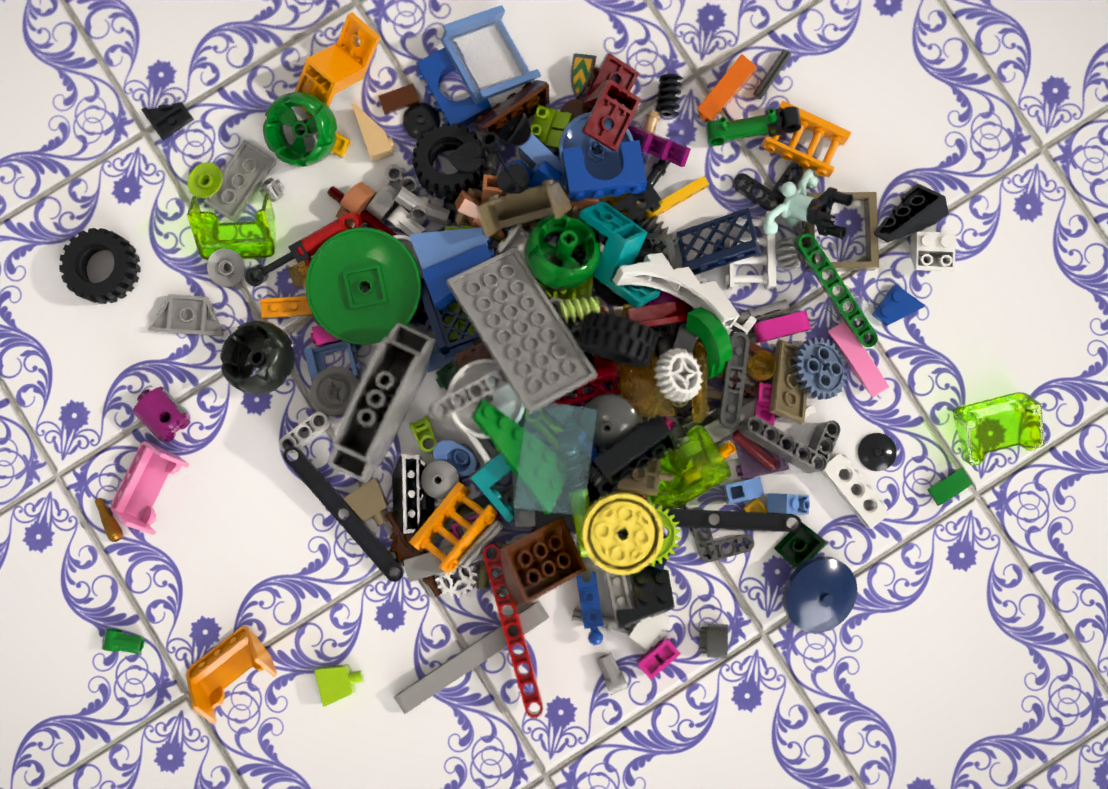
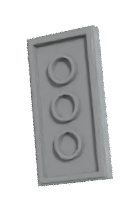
M244 140L222 172L223 181L221 187L214 195L205 198L203 203L236 223L277 162L276 159Z

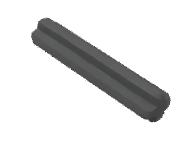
M785 49L782 50L754 91L753 95L758 99L763 98L789 60L790 52Z

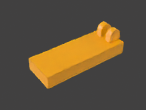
M307 296L260 299L262 319L313 315L307 301Z

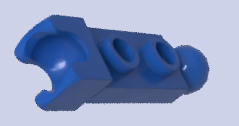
M591 573V580L587 583L583 582L579 574L576 576L584 629L591 630L588 634V641L592 645H599L603 641V634L598 630V627H604L596 573Z

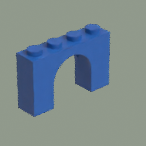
M454 42L455 45H456V47L458 48V50H459L461 56L463 57V59H464V61H465V57H464V55L462 54V52H461V50H460L458 44H457L456 42ZM445 48L416 62L418 69L415 71L419 79H424L427 84L424 87L429 97L433 95L435 99L433 104L437 112H442L444 118H442L443 123H448V126H452L453 123L459 124V127L462 128V126L475 122L481 114H487L492 111V106L488 99L476 105L471 96L461 101H453L446 98L440 92L443 78L456 70Z
M640 140L620 143L618 152L622 171L617 177L610 180H600L589 174L585 167L582 147L562 149V164L568 199L581 201L591 197L599 199L607 195L621 196L624 193L639 194L645 191L647 178Z

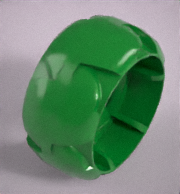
M293 92L278 97L268 107L265 113L267 118L263 124V136L269 150L274 152L280 161L295 167L310 166L324 160L333 150L337 140L335 133L337 131L336 118L330 107L320 101L319 97L307 92ZM292 107H305L306 112L312 114V117L298 121ZM283 125L292 127V132L297 137L293 145L288 143ZM316 135L318 140L315 148L306 152L303 138Z
M565 214L559 219H555V215H551L541 220L530 232L525 245V259L527 266L532 269L533 276L539 282L550 288L565 287V290H569L584 284L594 273L600 260V243L596 241L594 230L583 220L577 217L570 218ZM548 236L560 237L555 247L543 241V239ZM576 246L580 247V252L585 256L582 266L570 257ZM554 253L556 258L563 260L562 268L555 266L544 256Z

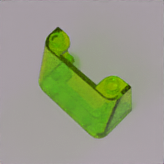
M1011 393L960 406L953 410V418L963 454L969 465L981 464L985 460V453L1020 445L1028 451H1034L1045 446L1042 404L1027 393Z
M701 426L690 428V431L687 433L689 440L680 445L679 449L674 452L671 451L661 458L662 473H673V482L661 480L657 496L650 495L652 504L668 508L681 507L731 477L732 474L727 462L706 428Z

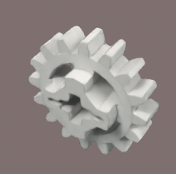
M475 565L466 568L469 576L465 575L462 566L455 568L449 574L446 572L438 573L440 577L435 579V581H440L441 583L438 589L443 587L444 591L442 594L449 592L450 598L454 594L457 595V598H460L461 593L467 596V589L473 591L474 588L471 584L477 583V580L473 579V577L477 576L478 573L472 571ZM458 571L461 579L455 583L452 575ZM444 578L448 579L450 588L446 585ZM459 584H467L463 589L457 590Z

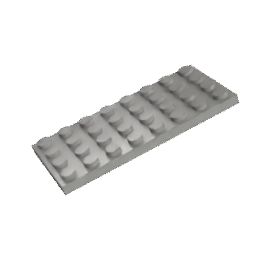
M515 247L447 280L446 284L528 414L597 377L598 374Z

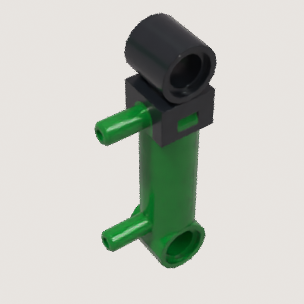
M786 107L780 112L779 109L770 108L766 111V115L727 121L725 117H721L719 120H713L706 124L707 141L711 146H720L725 144L726 141L769 134V137L783 135L782 131L794 133L801 129L800 114L797 107Z

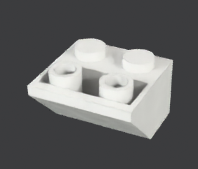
M917 231L911 235L910 256L915 270L954 272L955 233Z

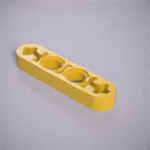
M703 176L662 199L661 207L653 213L650 211L645 214V220L649 217L659 216L701 192L710 185Z

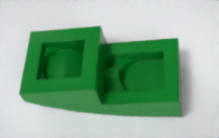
M959 468L927 490L937 506L968 488L972 483L964 470Z

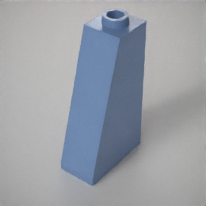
M531 133L529 140L518 147L520 158L532 169L537 164L541 166L544 160H546L563 173L558 182L562 189L567 191L564 170L560 160Z
M482 228L414 233L409 235L423 270L485 243L489 248L488 243H491L490 238L485 237Z

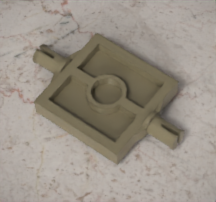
M655 457L648 462V466L643 469L635 468L632 475L619 481L618 492L657 496L661 480L673 482V473H662L661 459L658 460Z

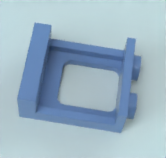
M341 341L314 349L311 347L304 349L311 382L318 375V372L327 368L325 361L327 354L346 349L348 350L352 367L351 372L356 378L361 377L360 371H362L360 360H356L355 353H358L356 344Z

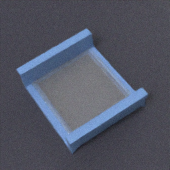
M502 5L443 25L444 33L441 43L476 105L483 100L515 89L528 82H534L535 79L541 77L538 69L529 71L501 20L505 13Z

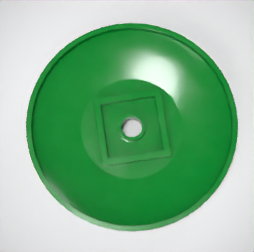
M354 228L334 235L317 250L310 262L306 275V296L315 319L332 336L352 344H376L382 342L385 337H388L398 322L406 326L409 324L419 305L421 277L411 252L398 239L380 230ZM365 281L370 284L368 292L361 290V284Z

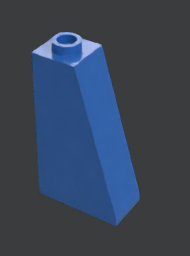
M485 243L421 270L433 303L438 310L443 309L456 299L446 284L447 280L495 257L493 249L489 250Z

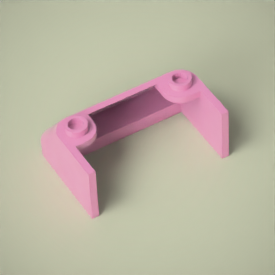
M142 442L112 500L111 512L124 525L155 535L156 531L150 527L156 519L155 510L152 506L168 474L178 472L181 466L188 468L189 463L152 443Z

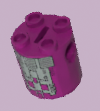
M157 387L152 391L147 389L137 397L139 402L135 405L133 413L159 441L165 440L167 443L175 438L177 431L185 429L191 423L189 420L190 414L164 387Z

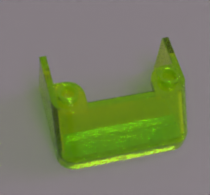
M265 193L262 209L256 212L255 222L219 223V219L214 213L208 211L201 212L197 197L192 196L187 217L199 255L203 259L208 260L215 251L220 249L234 250L243 259L268 258L274 255L276 248L275 215L269 193Z

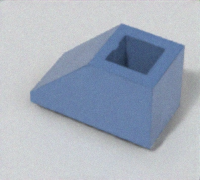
M760 477L722 485L726 504L764 496Z
M768 493L767 513L809 515V495Z

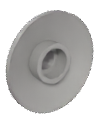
M217 250L208 259V275L213 282L220 286H234L244 277V260L234 250ZM226 264H230V271L226 270Z
M443 460L433 461L428 464L421 475V484L424 491L435 499H445L459 481L457 469L451 463ZM437 476L442 479L440 484L435 481Z

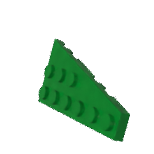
M480 400L471 416L485 436H489L495 444L494 448L497 452H501L506 459L505 462L522 485H526L532 493V498L542 506L541 510L544 514H550L569 473L566 471L568 469L565 462L566 459L486 400Z

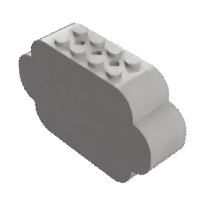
M398 322L389 336L382 340L337 429L333 440L334 448L328 461L329 466L364 483L370 480L377 466L386 457L423 382L436 344L435 339Z

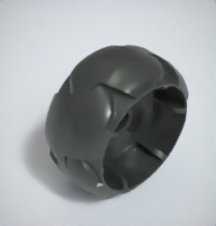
M259 320L246 322L238 326V329L224 342L220 354L222 361L221 370L225 379L234 388L247 394L265 395L278 389L286 377L291 374L295 361V351L291 346L292 341L287 333L276 325ZM265 339H270V353L262 350ZM252 350L253 352L250 355L251 364L245 366L247 357ZM254 366L261 369L255 375L250 377Z

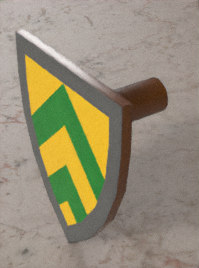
M577 53L573 55L571 84L576 99L583 94L587 87H590L592 75L597 74L599 68L595 67L597 58L595 55Z

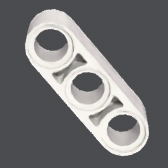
M321 412L312 414L280 439V450L284 452L287 449L286 442L290 439L294 443L293 446L301 449L330 426V417ZM323 416L325 419L322 426H318L316 423L317 418ZM304 428L309 430V435L306 438L301 436V431ZM290 450L288 453H295L297 451Z

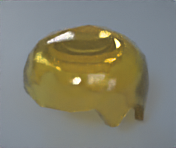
M757 351L753 357H749L746 371L751 378L757 381L768 380L775 374L777 359L768 351Z

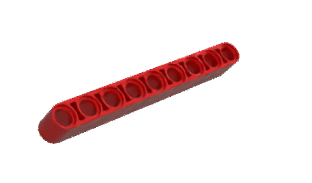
M490 544L484 548L483 558L523 705L529 717L538 718L543 712V701L517 606H514L509 592L504 597L497 593L498 587H506L500 547L496 544ZM489 548L497 550L498 555L496 558L488 557L487 550ZM494 567L502 569L503 575L501 577L493 576L492 570ZM506 605L513 608V614L510 616L503 613L502 609ZM516 625L519 632L512 635L508 632V627ZM514 645H522L524 648L523 653L516 654L513 651ZM527 664L529 671L521 673L518 666ZM531 683L535 689L533 692L528 693L524 690L523 686ZM537 703L540 709L537 712H532L529 709V705Z

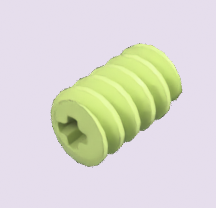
M589 296L587 300L585 297H581L580 301L574 298L572 302L570 299H566L564 303L562 300H558L557 304L558 314L565 324H568L569 318H571L573 323L576 322V317H579L580 322H583L584 316L588 313L600 312L597 296L595 299Z

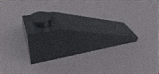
M920 184L915 185L901 197L900 204L894 206L892 209L893 213L890 217L883 220L874 232V235L888 243L935 225L949 214L946 197Z

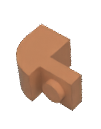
M363 182L354 185L339 203L341 207L335 217L340 218L349 212H355L360 215L363 210L367 209L376 192ZM347 218V225L353 227L355 225L354 220Z

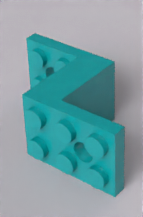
M605 201L582 209L579 217L588 225L598 230L601 235L608 237L593 276L636 308L659 297L661 290L642 285L616 286L613 282L619 267L635 263L648 232Z
M500 452L474 474L471 479L506 521L510 523L515 519L514 508L509 503L505 505L501 500L504 497L497 488L492 489L494 485L512 471Z

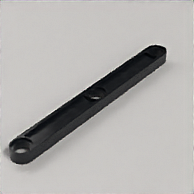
M295 446L287 448L283 454L286 463L390 581H399L404 574L402 565L345 502L301 449ZM290 450L297 451V460L292 461L288 458L287 454ZM341 509L349 511L350 515L347 519L339 517ZM392 567L399 568L400 575L398 577L390 575L389 571Z
M662 508V511L669 509L668 516L675 515L672 521L679 522L675 527L796 532L802 524L801 519L794 514ZM711 514L719 516L718 524L712 525L709 523L708 519ZM794 517L797 520V526L791 529L787 526V520Z

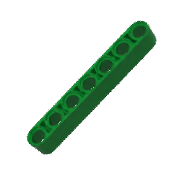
M808 233L799 234L795 239L798 251L844 322L863 346H874L878 341L876 332L815 237ZM804 237L809 238V245L807 247L801 245V240ZM818 253L820 256L817 263L812 262V255ZM825 269L830 271V276L827 279L822 277V272ZM839 285L840 292L837 295H833V287ZM849 301L850 308L844 311L843 304ZM859 317L860 324L854 327L853 320ZM866 333H870V340L868 342L863 341V336Z

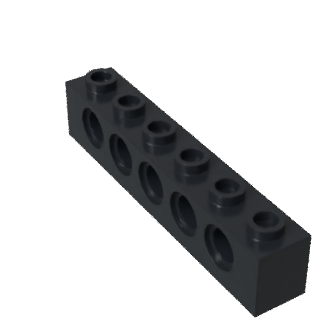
M647 181L645 191L639 194L630 193L612 207L620 213L623 211L630 212L629 219L638 224L645 219V214L650 211L653 213L661 207L662 199L650 182ZM637 201H646V206L643 209L636 208ZM590 226L599 235L597 243H600V247L602 245L605 246L608 237L601 235L598 230ZM574 250L570 256L580 265L583 263L582 259L585 258L584 254H575Z

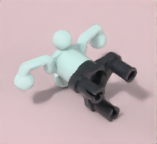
M807 170L799 182L797 191L795 184L792 182H786L782 185L781 192L786 196L784 202L766 216L763 231L767 235H774L778 231V225L773 220L781 214L785 218L786 224L790 227L797 226L801 220L815 224L819 235H830L843 239L847 229L846 227L834 225L835 221L831 219H836V215L831 214L834 202L850 206L853 201V195L829 187L818 198L807 196L806 188L814 189L818 184L817 177L813 175L811 170Z

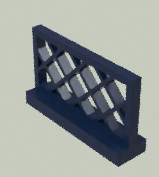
M749 208L676 232L677 238H680L678 243L683 261L682 268L689 267L694 275L761 254ZM746 215L747 221L744 226L736 224L739 217ZM723 222L730 224L725 233L718 230V227ZM733 226L741 229L736 238L728 235ZM709 228L712 231L707 239L700 236L703 229ZM745 231L751 234L752 240L747 242L740 241ZM715 232L723 235L718 244L710 241ZM691 234L694 237L689 245L683 242L682 236ZM697 238L705 241L700 250L693 248ZM726 238L734 241L729 248L722 247ZM708 244L715 246L716 248L711 254L703 253ZM690 250L697 252L693 260L687 261V255Z
M421 278V298L440 352L444 355L449 353L450 349L479 339L478 333L473 335L466 333L471 322L469 319L460 316L463 311L461 306L457 314L448 311L453 302L459 304L458 301L455 299L445 309L438 310L433 303L425 280ZM446 314L455 317L451 326L443 322ZM458 319L467 322L463 331L454 328ZM452 331L461 334L457 341L450 343L449 336Z

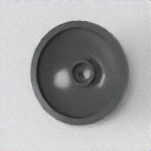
M601 394L592 398L585 405L581 414V428L591 443L609 450L616 442L622 441L633 430L639 428V417L634 406L625 398L615 394ZM604 425H609L611 429H606Z

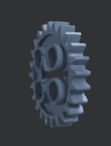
M815 337L804 341V344L798 346L799 350L795 351L797 356L793 357L796 364L792 365V367L797 370L793 375L799 377L796 383L801 382L800 389L806 388L805 394L811 393V398L817 397L818 400H826L837 396V393L842 392V387L846 386L843 381L848 380V377L844 375V373L849 372V370L844 368L847 362L842 361L845 356L839 355L840 348L834 349L835 343L829 345V339L823 340V337L818 339Z

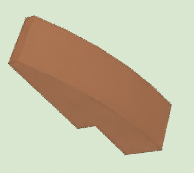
M462 190L455 201L457 211L468 216L470 225L482 228L483 230L476 208L481 204V201ZM503 229L493 234L501 239L505 238Z

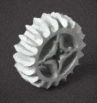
M680 348L668 350L659 356V360L655 362L657 367L653 370L657 373L654 376L658 380L656 385L661 387L660 392H665V398H670L671 401L683 402L690 400L701 389L700 383L703 382L700 378L703 373L699 371L701 365H697V358H692V353H687V350H681Z

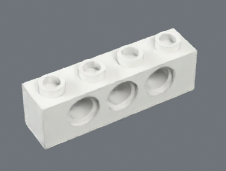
M837 453L829 459L827 467L821 472L863 525L868 529H872L889 515L886 511L888 507L882 500L878 501L874 496L875 491L873 488L862 481L863 476L856 469L853 470L849 465L851 463L849 458L845 454ZM841 469L845 470L847 474L844 480L839 477ZM854 484L859 488L856 495L851 492V487ZM865 500H869L871 503L869 510H866L863 506Z

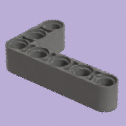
M757 416L743 419L738 426L743 436L806 473L825 470L841 431L839 423L834 420L819 423L814 430L809 445L806 446Z

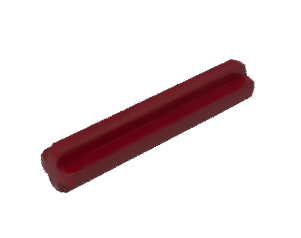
M739 430L733 433L731 438L768 470L773 471L777 468L778 462L756 443L743 436Z

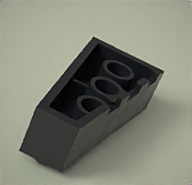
M657 415L647 420L639 429L633 430L622 441L616 442L608 451L601 453L594 460V463L612 486L632 475L635 468L643 469L648 466L650 460L655 457L659 460L665 456L664 453L671 449L674 452L679 447L672 431L660 416Z

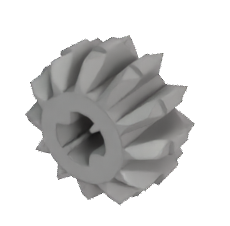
M786 237L776 241L775 249L781 268L783 270H792L799 267L801 255L795 245V239Z

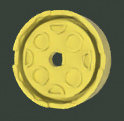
M613 492L598 498L588 508L581 525V538L586 552L597 566L614 574H632L646 567L658 555L663 542V526L655 509L643 498L629 492ZM623 528L627 529L628 536L625 539H619L617 532Z

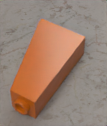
M741 54L697 108L700 112L698 116L705 122L715 120L755 75L757 66Z

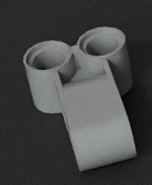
M396 164L389 165L386 168L385 175L388 181L366 209L368 213L380 222H384L399 204L392 198L400 186L406 187L408 183H414L413 189L409 191L415 195L419 192L420 187L416 179L412 176H405L400 166ZM393 172H400L397 178H391Z

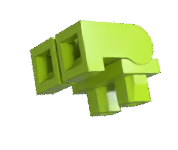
M538 105L531 125V133L546 147L558 151L559 141L564 129L576 117L572 113L560 112Z

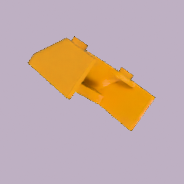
M242 626L191 665L186 672L193 709L212 724L217 723L214 709L223 703L225 697L224 689L250 668L254 667L257 671L266 670L273 677L277 675L271 655L250 628Z

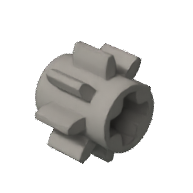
M269 178L261 184L263 189L260 192L265 201L270 199L271 202H275L283 196L282 191L284 187L279 179L274 181L273 178Z

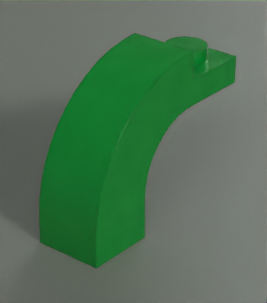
M699 307L688 313L686 330L698 336L704 343L707 350L705 376L713 378L724 372L725 362L732 359V345L721 321L710 311Z

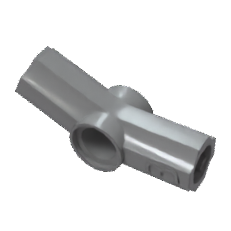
M400 186L393 195L392 199L408 209L414 220L424 221L428 219L446 225L450 213L449 209L431 204L427 197H417L403 186Z

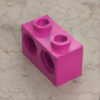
M665 636L654 648H651L636 662L651 680L675 660L680 653Z

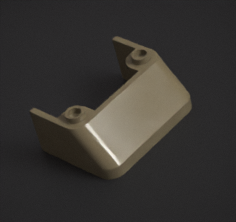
M553 179L545 180L542 182V185L526 189L520 194L499 196L498 193L488 196V201L476 207L485 237H490L502 228L555 215V219H559L572 209L570 200L558 181L554 182Z

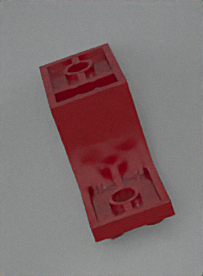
M607 53L582 102L584 106L592 110L582 132L614 152L617 151L642 99L630 92L639 72L612 54ZM612 75L618 77V84L611 80ZM605 119L611 121V128L609 130L604 127Z

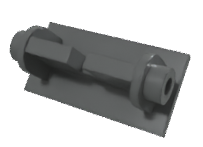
M709 402L700 405L698 409L683 414L677 421L682 426L684 434H691L701 428L699 421L702 420L704 426L717 420L719 414L717 408Z

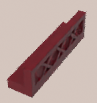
M680 300L640 306L639 308L624 309V314L626 318L650 327L687 321V315L693 309L688 303Z
M616 366L595 370L598 374L595 379L578 387L580 390L577 388L572 390L577 393L575 398L568 399L565 396H561L555 402L543 406V410L590 401L601 394L619 395L620 392L616 381L618 374ZM612 382L613 391L607 392L600 387L603 383ZM586 386L596 389L593 395H587L582 390Z

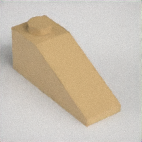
M352 104L371 160L375 162L394 155L392 149L395 148L392 137L388 138L386 132L360 107Z

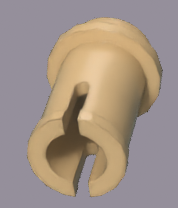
M650 110L646 114L647 120L644 130L655 133L657 122L661 119L659 117L660 113Z

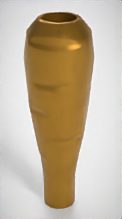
M96 499L94 502L98 508L108 539L112 542L121 540L123 537L121 527L106 507L103 499Z

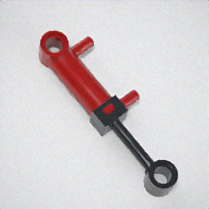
M349 212L288 246L291 251L290 253L267 266L255 265L249 268L245 273L246 282L251 286H259L268 279L270 272L293 259H296L297 263L304 261L309 268L312 260L311 256L328 239L342 231L361 227L362 219L360 215L355 212ZM347 218L354 220V227L347 225ZM254 271L260 274V280L254 277Z

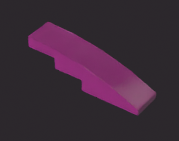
M629 124L628 130L634 141L640 140L642 152L649 153L662 160H667L680 167H685L690 148Z

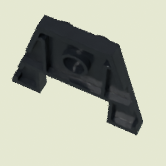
M647 565L638 572L625 574L630 575L635 609H617L618 629H623L627 625L639 623L645 618H652L674 608L668 570L663 569L662 571Z

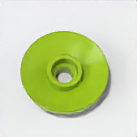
M210 162L196 166L188 177V189L191 194L197 198H208L214 195L222 185L223 174L221 169Z

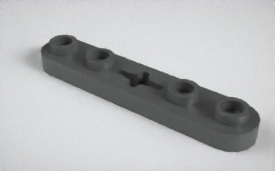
M737 332L730 338L732 359L726 362L719 421L725 428H733L740 421L750 345L748 335L743 332ZM734 370H736V378L739 379L740 382H737L735 384L734 390H732L733 382L730 381V378L734 376Z

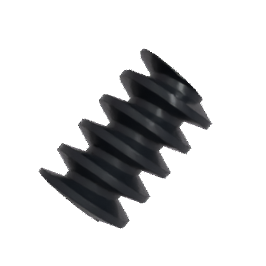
M664 74L659 77L660 84L658 85L656 112L663 116H679V113L674 110L680 108V105L675 104V102H680L681 100L680 97L676 96L681 94V90L676 89L682 87V83L678 82V80L683 79L681 76Z

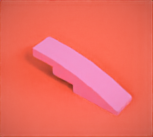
M844 321L828 331L830 338L840 348L839 353L845 356L844 359L850 365V370L872 398L889 388L867 351Z

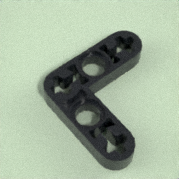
M797 163L790 164L772 190L745 173H740L734 178L733 187L765 210L772 211L778 205L783 204L786 197L779 190V185L781 183L794 182L796 186L803 175V168ZM794 169H796L797 175H794L791 181L788 180V177L791 174L790 170L793 171ZM744 179L745 185L739 186L738 180ZM750 184H753L749 192H747L746 190L748 189ZM755 188H759L762 190L763 195L760 198H756L752 191ZM766 194H768L769 196L767 197L765 202H762ZM775 199L777 201V206L771 207L770 201H773Z

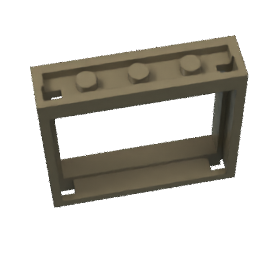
M844 192L852 194L853 201L864 200L866 262H831L836 271H874L879 268L878 237L874 235L878 228L876 192ZM807 193L806 195L818 198L823 193ZM802 221V229H805V233L815 237V224ZM808 237L802 239L803 247L809 245ZM815 254L812 255L813 263H817ZM803 258L804 266H806V272H812Z

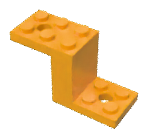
M353 12L348 14L337 43L306 59L295 92L313 94L330 107L336 93L364 78L381 37ZM299 106L303 111L306 112L305 107Z

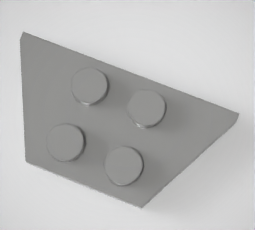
M169 294L165 305L157 313L158 317L153 325H150L148 331L224 336L209 297Z

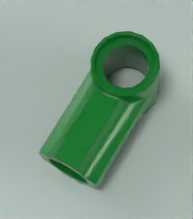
M106 629L102 650L140 654L145 643L144 637L127 634L118 629Z

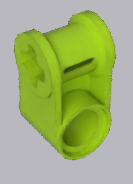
M425 415L423 419L415 423L410 422L409 425L420 448L426 453L431 454L438 440L428 416ZM428 439H432L434 442L431 449H426L424 446Z

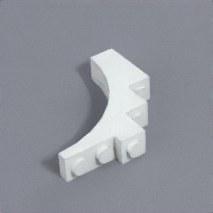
M663 253L649 254L644 258L643 263L623 265L618 268L613 278L616 286L642 285L656 288L676 296L694 309L702 307L714 314L721 321L725 329L732 328L740 316L716 281L700 284L689 267L673 269Z

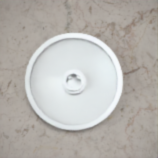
M481 359L463 366L452 378L447 395L498 369L499 367L495 360ZM491 377L488 378L489 386H495V380ZM507 384L451 414V418L465 433L477 438L490 439L489 436H485L471 417L480 400H486L517 424L525 408L510 384ZM472 386L470 392L473 396L477 397L478 389ZM454 396L453 403L457 406H460L461 399L459 396Z

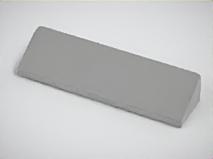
M450 545L440 548V550L448 555L455 546ZM483 551L472 563L484 560ZM431 552L403 560L409 582L444 572L439 568L442 561Z

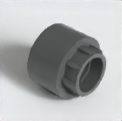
M708 623L707 627L700 628L699 652L701 654H707V658L727 659L728 624Z

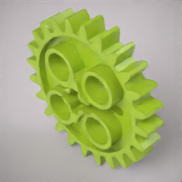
M651 503V506L661 519L662 526L668 531L667 536L663 538L658 555L651 562V565L655 566V560L662 564L663 557L669 560L668 553L675 554L672 548H679L675 540H681L680 537L676 536V533L681 530L675 529L679 522L672 521L675 515H667L669 509L662 511V505H659L656 509L655 504ZM623 528L619 530V532L622 533V536H619L618 538L625 539L628 536L627 529Z

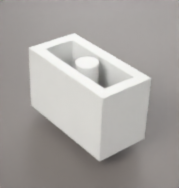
M662 613L652 618H645L641 622L634 624L627 635L646 650L650 647L654 648L659 641L657 637L660 632H665L669 627L670 617Z

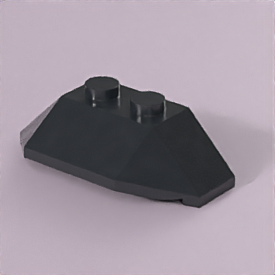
M400 455L392 474L393 515L402 534L417 533L434 512V498L424 491L421 484V475L427 464L420 455Z

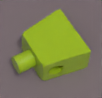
M349 664L322 666L314 670L323 707L355 692L354 684L364 682L362 671L359 670L351 673Z

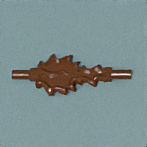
M391 511L386 514L394 532L389 537L393 540L389 551L396 553V560L398 562L402 559L403 567L405 566L404 559L427 553L424 550L420 552L409 543L416 533L402 534L393 512ZM434 575L422 578V582L429 585L435 597L442 594L440 588L438 589V585L435 582L436 578Z

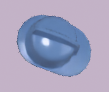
M442 440L434 446L433 456L435 460L451 463L457 469L459 476H468L475 471L477 462L473 450L469 446L458 444L451 440Z

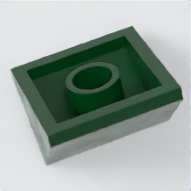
M802 523L798 531L789 532L774 549L796 569L805 561L814 558L827 545V542Z

